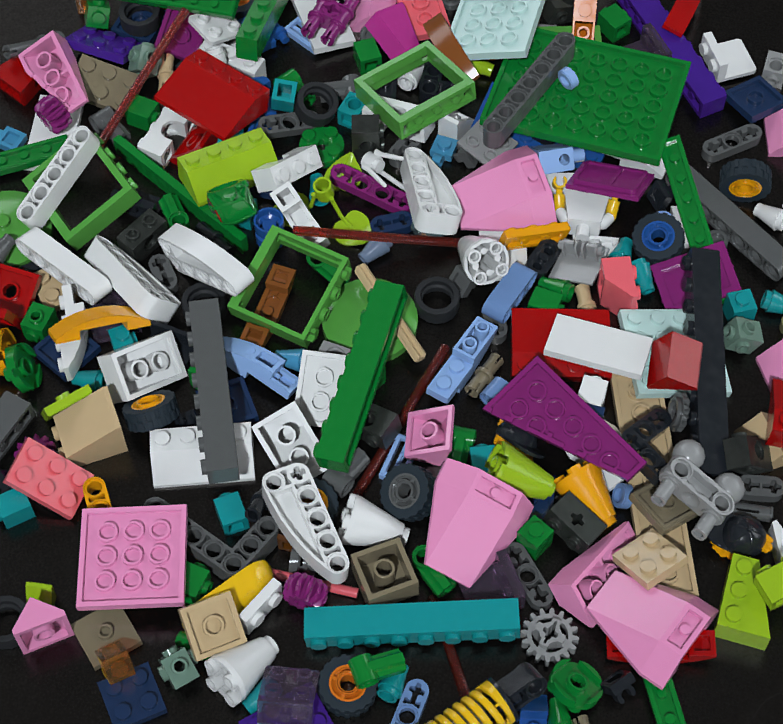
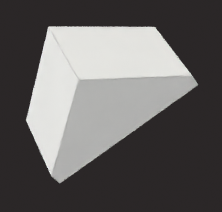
M455 110L438 120V134L459 140L471 128L474 119Z

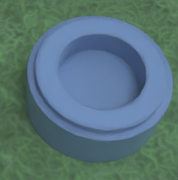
M619 483L613 489L612 502L616 508L628 509L632 505V502L629 500L630 494L634 492L631 484Z

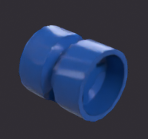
M262 208L254 215L255 237L259 247L272 225L285 230L283 214L276 208Z

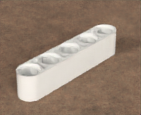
M78 126L71 132L19 205L16 212L17 218L29 229H32L34 226L41 229L46 224L99 149L100 141L89 128Z
M34 226L15 240L17 248L24 256L63 285L71 284L73 292L88 304L94 305L112 292V285L104 275L40 228Z

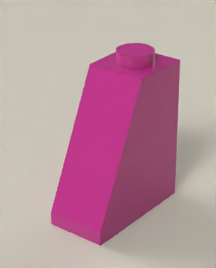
M403 2L377 11L365 24V27L391 60L419 45Z

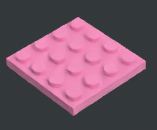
M187 504L82 509L76 598L77 610L184 607L188 525Z

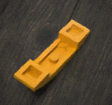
M117 305L99 306L79 311L60 320L48 329V334L56 344L80 340V331L117 323H122L127 330L151 326V321L137 314L131 307Z

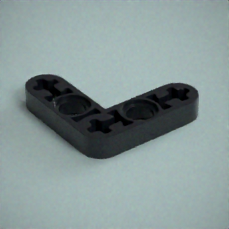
M661 408L652 410L621 434V437L627 443L631 442L629 445L636 452L640 451L639 455L641 457H647L652 461L653 465L647 464L640 472L656 488L660 485V469L667 465V462L649 444L662 435L672 423L671 415ZM660 420V422L655 426L653 422ZM639 428L646 429L650 436L642 434Z

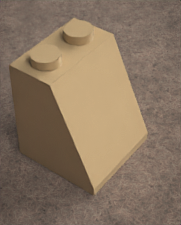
M107 386L101 387L53 416L55 426L51 427L55 441L60 440L62 447L58 448L59 455L80 467L128 451Z

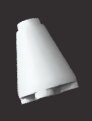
M468 235L459 240L458 253L466 276L475 284H492L508 273L509 253L506 247L497 239Z
M350 493L346 508L344 507L340 517L341 528L339 527L337 531L343 545L372 547L400 537L403 547H405L410 528L405 527L403 522L362 496Z
M266 635L213 655L204 662L209 676L206 678L208 687L213 692L218 691L228 705L235 707L248 696L275 660L276 654L279 653L276 642Z

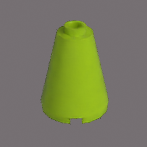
M501 441L502 445H495L484 466L488 468V474L517 489L528 498L545 500L553 495L556 483L551 474L509 443Z

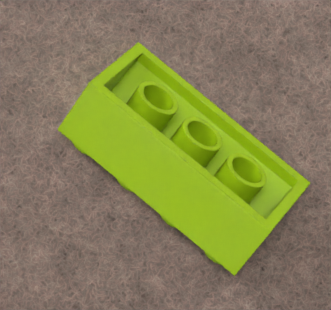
M261 127L177 157L179 178L198 207L208 204V190L224 183L245 179L249 182L248 188L256 186L251 171L266 163L278 161L272 143Z

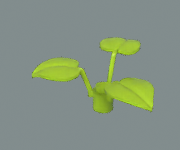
M350 152L336 160L327 169L324 177H319L314 181V192L311 193L310 203L304 194L297 193L309 212V209L313 208L316 198L320 202H331L341 219L333 227L334 238L342 245L356 246L366 244L371 238L372 231L369 219L365 214L357 210L350 211L344 217L334 200V191L337 192L341 188L336 187L330 181L331 169L336 164H345L362 172L354 154ZM340 173L339 175H337V177H339V178H340L341 176H344L343 173ZM361 181L356 182L355 186L358 187ZM284 217L285 226L291 228V226Z

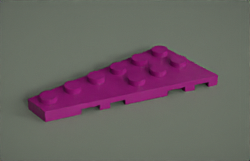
M538 356L482 408L483 411L578 458L592 463L627 482L647 465V462Z

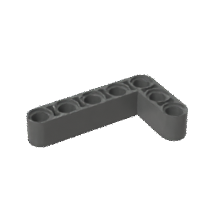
M152 497L146 500L143 506L170 504L162 498ZM272 516L261 517L238 543L231 548L188 517L187 555L205 565L212 573L226 581L251 563L265 560L278 545L277 535L280 533V529ZM268 530L274 531L271 534H264ZM194 539L200 540L196 543H190V541ZM249 549H256V551L252 553L246 552ZM213 553L220 554L217 557H210ZM234 567L240 568L235 572L229 571L231 568Z

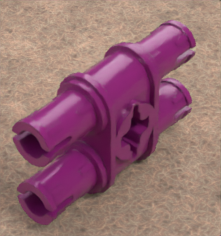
M317 0L313 10L308 13L307 22L301 28L302 35L306 37L310 32L308 38H313L317 29L322 27L326 31L320 38L321 42L326 45L328 40H330L328 46H332L338 35L345 32L347 24L354 18V10L361 0H345L343 4L336 2V0Z

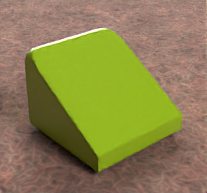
M26 582V603L32 597L49 605H55L57 595L51 584Z

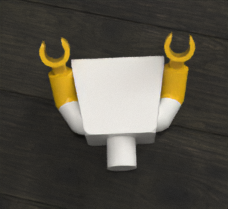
M555 176L552 181V187L556 190V194H553L556 217L560 223L568 222L571 229L568 234L572 235V233H575L576 241L588 242L590 235L599 236L601 230L607 229L615 221L620 204L619 198L612 197L609 199V196L565 190V194H563L567 178L564 176L563 185L558 186Z

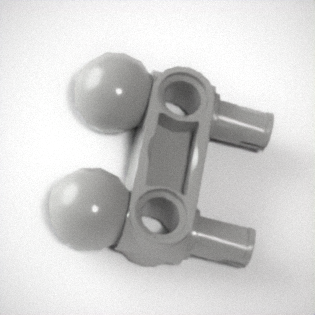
M687 439L679 441L675 445L672 458L667 465L660 469V485L651 496V501L655 505L663 507L671 495H675L700 516L691 533L696 539L703 541L707 538L714 525H721L726 516L734 511L735 504L744 497L745 485L740 476L734 473H723L717 476L715 480H712L699 469L705 460L704 448L695 440Z

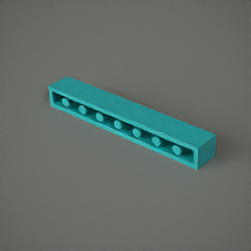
M518 598L304 608V640L306 646L314 650H323L328 646L349 649L354 645H364L369 648L379 647L380 644H391L397 647L405 646L407 643L431 645L434 642L445 641L447 644H458L464 640L484 643L488 639L510 642L515 640V638H520Z

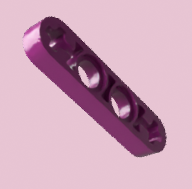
M336 164L332 167L330 181L336 187L391 213L398 211L410 213L405 192L388 184L384 188L373 177L345 164ZM343 173L344 176H341L340 178L337 177V175ZM362 181L367 184V187L359 189L355 186V183ZM384 191L388 197L385 199L378 198L376 192ZM402 202L406 203L403 207L399 206Z

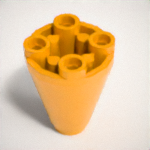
M585 461L582 463L583 467L578 463L567 470L568 474L566 477L561 475L554 480L556 483L555 490L562 497L570 491L607 525V528L617 522L614 517L616 515L601 468Z

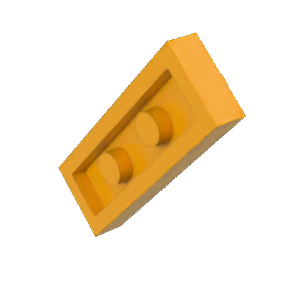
M551 222L547 225H530L518 229L509 228L503 231L499 242L507 250L534 247L545 239H551L558 243L559 240L567 237L571 229L568 222Z

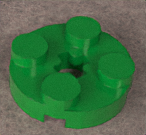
M316 127L303 131L299 147L325 145L324 150H320L317 147L323 164L321 168L330 167L344 155V140L335 127Z
M24 342L5 348L6 367L3 370L5 379L8 382L12 381L15 387L22 393L34 390L42 382L41 365H36L33 359L37 355Z
M563 659L551 671L547 689L573 713H579L581 710H588L594 707L603 694V689L601 690L600 686L602 680L599 673L586 662L579 660L578 663L570 662L571 659ZM578 682L580 684L579 688L572 683Z

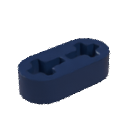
M407 211L377 216L370 223L372 236L382 231L389 238L408 234L413 230L414 226L411 213ZM401 220H404V222L407 223V224H406V225H402V223H401L400 221H401ZM377 226H382L384 230H380Z

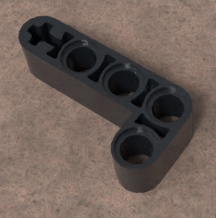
M429 61L424 65L419 83L420 104L454 86L452 82L444 81L445 76Z

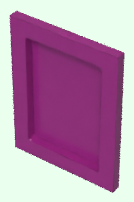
M588 160L579 166L566 183L565 188L638 202L653 181L654 174L648 173L646 170Z
M724 241L702 247V249L720 251L722 299L729 292L742 290ZM687 253L650 265L655 278L654 282L657 284L662 298L661 302L664 304L665 309H683L685 292L682 291L684 270L681 269V261Z

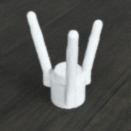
M375 149L374 153L369 151L364 154L361 160V168L367 171L382 187H387V184L376 173H379L405 191L404 185L383 170L385 167L383 158L403 161V156L384 153L378 149Z

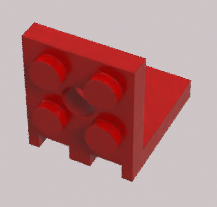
M0 263V324L22 330L20 323L35 300L42 280L41 275ZM11 286H16V294L11 298H7V289Z

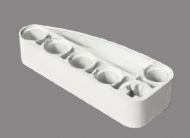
M415 147L406 148L400 173L414 227L423 233L456 234L463 210L452 185L435 162L421 149Z
M175 223L158 237V242L165 255L169 258L171 265L177 271L235 297L254 282V276L241 262L209 239L183 225Z
M99 235L95 236L84 254L88 262L109 280L114 290L137 314L149 320L168 324L181 302L157 278L108 239Z
M293 463L266 473L262 479V497L283 535L302 559L318 574L332 584L343 583L348 577L349 558L308 467L302 463ZM271 485H276V486H278L279 488H278V489H275V490H272V489H269L268 487L271 486ZM308 498L313 500V502L304 503L302 500ZM318 520L321 521L323 524L317 526L312 524L311 522ZM327 542L332 544L333 547L324 548L321 544ZM339 565L343 569L341 571H334L331 567Z

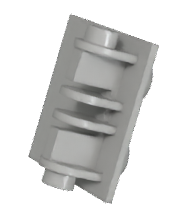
M480 119L457 141L459 146L483 165L501 153L514 149L519 144L509 136L498 148L491 149L483 144V125H480Z
M568 238L559 240L558 249H561V253L549 278L570 280L573 283L593 286L599 274L601 258H606L610 249L605 248L600 243L593 244L587 241L582 243L581 240L575 242Z

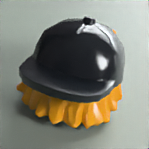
M501 419L499 420L495 431L494 444L502 445L501 441H505L532 461L533 457L538 459L546 457V454L537 447L538 437Z
M731 513L726 516L721 525H714L708 535L710 543L714 544L712 548L715 549L716 553L720 557H727L729 560L733 553L753 558L762 552L768 553L773 549L771 543H773L774 539L765 532L761 523L753 517L744 514L735 515Z

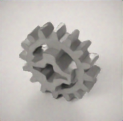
M541 608L539 616L531 613L530 621L525 620L523 622L524 630H521L520 638L524 640L521 642V647L528 648L526 652L527 657L535 656L534 663L537 664L540 660H544L545 667H548L550 661H554L556 665L561 658L569 659V653L575 654L577 648L575 645L579 641V637L575 636L578 627H571L573 621L571 617L566 620L563 618L564 611L556 615L554 614V608H551L549 613L545 614V611ZM561 628L565 631L566 635L562 634ZM554 631L553 637H551L550 639H548L547 642L545 643V639H546L547 637H549V635H551L552 632ZM532 636L538 642V647L534 644Z

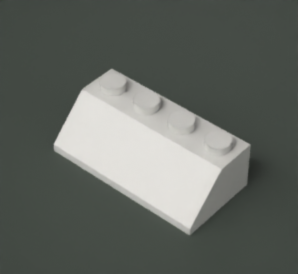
M251 422L233 423L240 480L222 483L255 481L254 443ZM197 426L164 428L150 431V457L154 488L209 484L208 476L202 475L200 460L205 459V452L200 453L198 437H203L202 430H197Z

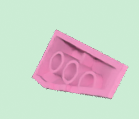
M52 30L18 55L26 73L48 93L57 97L69 113L72 114L89 102L76 58L69 43Z
M629 521L623 522L563 567L548 583L559 606L590 628H593L597 623L586 611V607L615 570L622 572V569L613 562L612 554L636 539Z

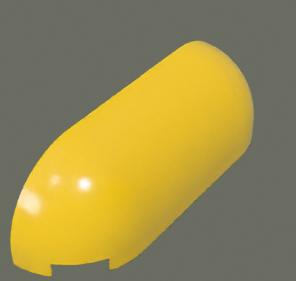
M265 560L253 562L198 601L229 590L239 615L273 578L272 569Z

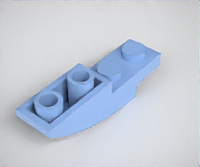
M477 316L453 347L450 358L428 385L426 394L448 404L456 392L460 393L490 346L498 326Z
M223 336L226 365L231 370L243 376L244 379L251 374L287 400L297 391L298 377L283 367L286 360L252 342Z

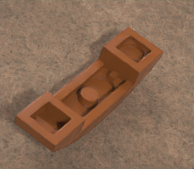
M441 12L423 24L433 45L473 81L480 77Z
M273 264L265 282L266 288L255 310V314L275 323L279 322L293 286L296 270ZM247 322L240 339L264 348L273 333L268 328Z

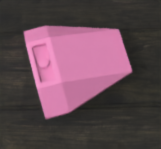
M528 146L501 153L452 185L463 210L459 223L461 230L504 231L509 228L518 229L530 225L540 226L557 222L553 194L537 153Z
M445 458L434 483L424 565L470 588L517 537V532L528 521L534 508L533 504L522 492L485 471L450 458Z
M616 570L586 607V611L635 671L661 690L664 689L675 674L680 661L701 632L709 627L719 610L695 595L661 584L646 590L630 575Z

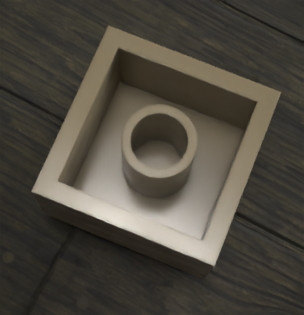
M400 537L350 554L351 569L366 605L394 604L419 595V582Z

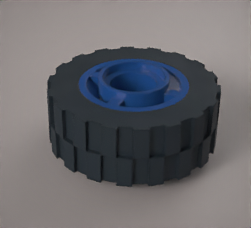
M655 212L651 215H645L646 217L641 218L638 221L639 223L635 225L634 232H632L634 252L638 258H645L650 265L679 256L684 251V229L681 227L679 220L677 221L674 216H670L668 213ZM656 237H662L664 239L662 242L653 241V239H655Z

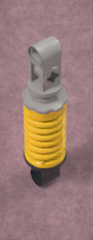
M521 663L497 682L491 677L486 678L485 682L469 692V697H462L460 703L455 702L452 704V709H445L443 715L435 716L434 721L430 720L426 724L517 723L520 721L517 711L545 692L547 680L530 663Z

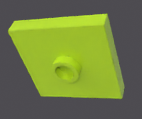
M87 384L71 394L69 391L62 393L55 398L56 402L42 410V417L45 421L52 419L56 414L90 395L92 389Z

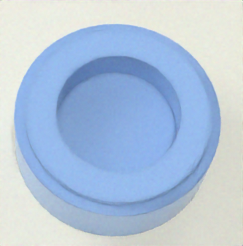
M565 66L558 71V79L566 89L572 90L579 85L578 77L571 68Z

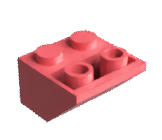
M630 256L601 258L597 280L600 305L616 316L620 309H638L637 300L641 299L640 286L635 284L637 269L635 265H632Z

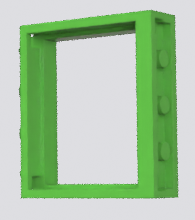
M428 40L354 79L356 97L374 114H379V119L401 140L476 99L475 81ZM428 61L454 84L449 89L401 115L375 92L376 89Z
M96 132L94 135L100 141V146L96 153L123 188L73 229L56 208L49 219L64 240L76 251L142 198L135 190L138 188V185L131 177L128 179L125 177V174L128 172L119 162L115 164L113 161L116 158L108 147L105 149L102 147V144L105 142ZM57 152L22 180L29 191Z
M272 225L248 267L254 276V282L236 297L232 296L227 307L231 315L249 323L268 328L271 333L307 349L310 342L313 343L316 340L321 322L327 320L330 313L329 307L332 302L337 301L341 293L340 287L343 281H347L351 275L352 268L349 258ZM280 244L337 268L302 334L245 309Z

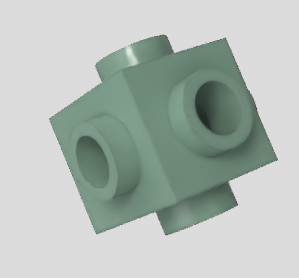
M142 42L139 45L133 46L128 55V60L130 61L128 71L144 76L147 79L157 76L158 69L162 64V50L154 48L155 45L148 42Z
M736 316L723 327L724 344L727 350L750 354L764 343L759 321Z
M173 645L161 652L163 657L158 659L161 666L157 667V670L164 682L169 680L173 689L177 690L200 676L194 666L198 662L195 661L191 649L186 651L185 647L177 648L176 645ZM177 661H180V668L178 670H175L174 664Z

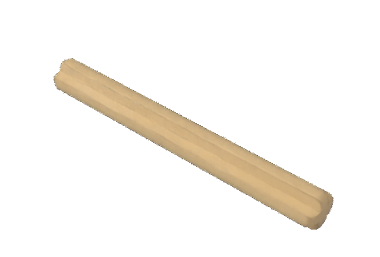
M365 263L356 266L355 274L367 292H369L374 287L377 279ZM401 317L396 335L413 361L416 363L420 362L425 358L426 352Z

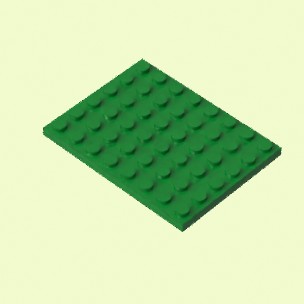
M536 28L527 58L503 59L480 116V125H483L484 121L555 36L559 34L558 32ZM575 36L574 57L567 67L575 72L579 85L572 90H568L560 83L557 77L515 128L513 133L659 166L690 71L691 62Z

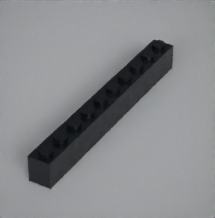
M692 247L687 255L683 256L681 261V269L684 270L682 291L685 292L683 313H686L683 332L687 337L702 342L703 350L698 390H687L686 392L690 400L689 418L687 419V424L690 425L688 439L695 440L704 448L705 460L699 469L712 480H715L720 474L730 473L727 470L723 440L729 439L720 251Z

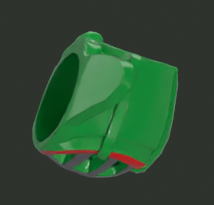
M247 180L231 181L207 191L209 208L222 225H235L257 214L258 207L248 188L249 182Z

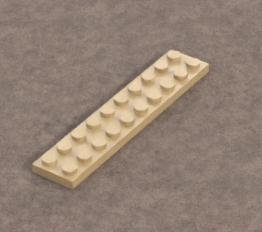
M612 373L610 385L617 428L621 434L656 408L666 410L664 398L636 399L632 378ZM660 420L653 422L655 426L660 422ZM670 427L649 444L667 463L672 458L673 452ZM639 428L642 434L650 436L646 429ZM642 457L648 465H653L649 458ZM641 472L637 473L629 482L626 481L627 484L632 485L634 491L651 483ZM632 503L630 510L635 538H638L651 528L656 530ZM685 523L663 535V537L688 556V564L658 584L699 597L688 529Z

